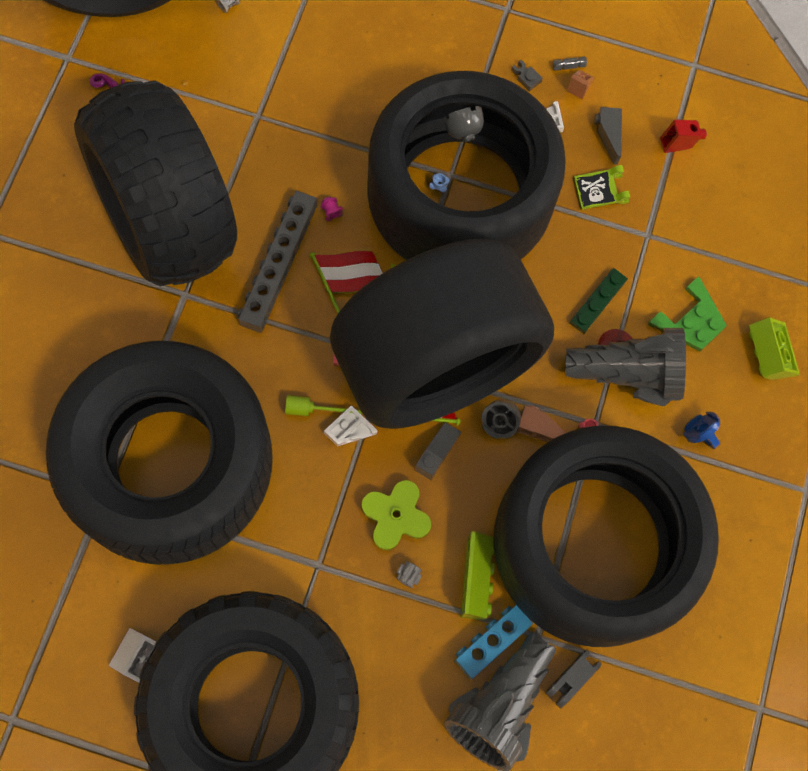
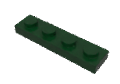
M613 268L569 324L585 334L628 278Z

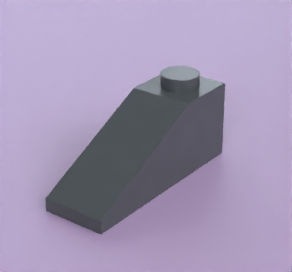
M601 107L599 113L595 114L594 124H597V133L613 164L617 165L621 158L622 109Z
M445 422L416 464L415 471L432 480L460 436L461 431Z

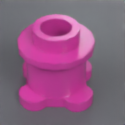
M327 197L322 201L320 207L325 211L327 221L343 215V208L338 206L336 198Z

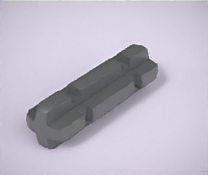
M585 56L578 57V59L574 57L563 59V61L561 59L553 61L554 70H561V68L572 69L577 68V66L580 68L587 65Z

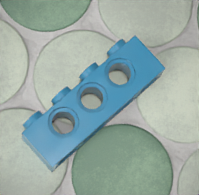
M509 605L501 613L503 617L498 622L494 619L486 626L487 632L483 635L479 632L471 640L473 644L468 649L464 646L455 654L458 657L454 660L455 663L470 680L533 624L517 605L513 608ZM503 622H509L512 625L510 633L502 629ZM489 635L496 637V646H490L487 643ZM473 649H479L482 652L480 660H475L472 657Z

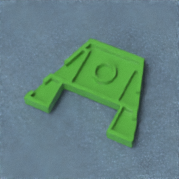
M697 277L685 289L699 302L676 324L660 311L649 321L648 325L653 328L656 327L662 330V332L663 328H684L686 345L700 352L727 325L702 280Z

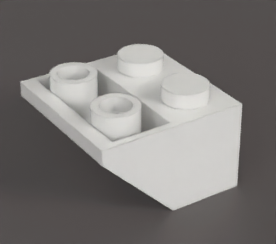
M129 628L109 666L140 683L139 676L142 667L154 650L156 641Z

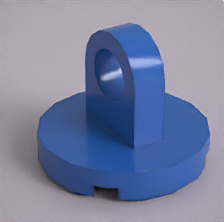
M706 412L707 415L704 416L701 414L697 415L686 424L685 432H683L684 437L690 443H698L704 440L710 448L715 449L720 445V441L714 434L720 426L719 417L714 412Z

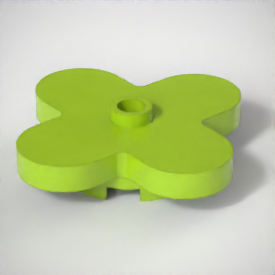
M404 480L395 485L390 496L380 492H370L363 498V513L378 523L373 533V540L378 548L382 550L395 548L404 534L420 539L429 533L431 529L430 517L415 508L419 499V489L415 483ZM393 512H399L400 517H394Z

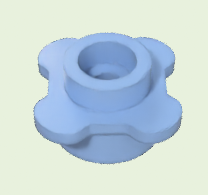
M441 173L434 174L432 176L433 181L429 187L433 190L437 189L440 192H445L447 190L446 185L450 181L449 178Z

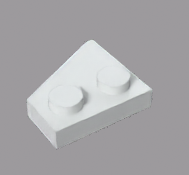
M352 405L324 430V434L337 447L376 435L378 432Z

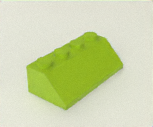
M471 531L467 538L461 618L486 620L487 615H491L492 604L488 603L489 595L493 593V583H490V575H494L495 563H491L492 555H495L493 537Z

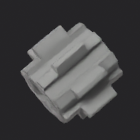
M406 561L404 565L401 564L396 579L412 588L414 584L417 585L420 581L422 570Z

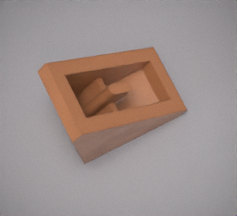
M581 70L577 71L571 78L567 92L583 99L595 77Z

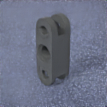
M587 649L574 660L545 692L549 698L558 690L563 694L556 702L560 709L570 701L602 665L600 661L591 665L586 660L590 653Z

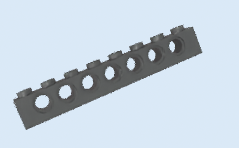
M296 191L294 196L289 198V208L287 212L284 211L282 214L280 228L277 227L274 232L275 239L267 248L268 255L266 259L261 261L260 273L254 277L252 291L247 293L245 298L246 304L238 313V319L242 327L261 334L317 208L316 197ZM298 211L302 212V214L295 215L294 213ZM289 227L296 228L293 231L287 230ZM282 243H288L285 247L280 246ZM274 259H281L278 263L273 262ZM272 274L274 278L267 279L266 276ZM260 291H267V294L259 295ZM254 307H260V310L257 312L251 311Z

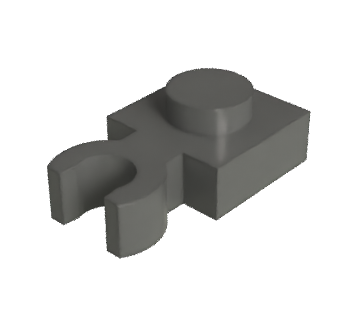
M519 60L518 66L521 68H517L515 65L512 66V72L519 75L517 80L528 91L542 82L543 78L532 67L527 69L522 60Z

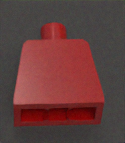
M674 120L660 137L664 153L691 149L699 140L706 138L707 132L704 128L700 129L697 120Z

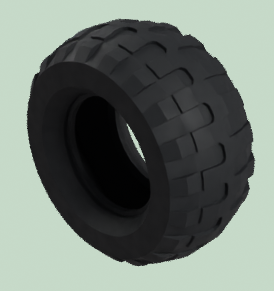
M155 80L144 83L142 81L125 82L100 92L89 101V104L78 110L74 130L84 162L116 233L145 280L160 287L168 284L190 283L212 273L223 263L222 261L233 254L237 241V226L227 189L201 130L175 91Z
M255 591L221 595L185 612L169 630L159 637L149 659L142 667L139 676L138 693L134 701L137 742L140 751L143 752L148 763L149 771H339L349 753L357 728L359 714L358 684L353 664L340 638L314 611L280 595ZM248 651L268 653L285 662L295 675L301 694L299 720L289 740L272 755L255 761L233 759L218 751L206 738L198 717L200 691L210 672L226 658Z

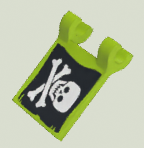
M622 165L615 166L609 170L574 176L581 210L615 203H629V191H623L618 194L614 178L623 177L622 173H624Z

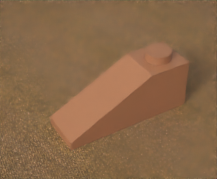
M529 405L525 406L522 410L520 426L516 432L545 442L565 434L538 407Z

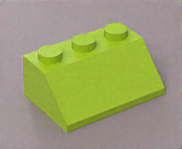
M769 317L749 325V335L755 345L754 354L759 360V372L763 378L774 380L800 375L785 322Z

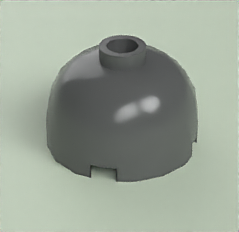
M475 106V111H471L469 107L448 114L449 119L443 118L447 132L453 138L463 139L464 142L474 140V135L478 134L483 128L484 117L481 107Z
M499 399L491 402L482 413L483 429L494 438H510L520 426L521 414L519 409L509 400Z

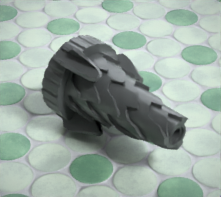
M663 328L661 335L649 336L645 339L609 342V345H588L585 348H566V376L575 379L597 380V383H615L617 385L639 388L633 393V398H638L658 406H666L671 400L680 401L684 397L686 376L684 328Z
M529 634L519 650L513 654L504 666H500L491 680L489 682L486 681L480 690L476 687L450 704L448 707L450 714L444 722V727L449 735L471 755L495 769L509 771L515 762L523 761L528 751L531 725L529 723L526 724L525 720L534 707L532 703L540 691V683L549 671L547 666L552 660L556 648L549 645L542 638Z

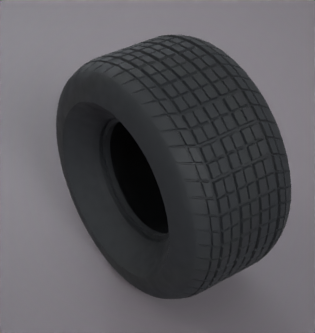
M175 341L141 342L117 349L101 357L82 371L64 392L55 408L47 433L48 475H50L51 487L54 488L53 492L63 511L67 513L66 515L79 529L97 543L119 556L135 560L136 562L158 565L178 564L201 558L220 549L234 539L252 520L263 502L271 478L273 456L270 433L261 404L252 387L224 359L210 351L187 343ZM162 412L183 413L200 421L210 432L211 449L203 472L190 486L176 494L165 497L141 496L124 488L118 474L117 458L124 437L134 425L150 415Z

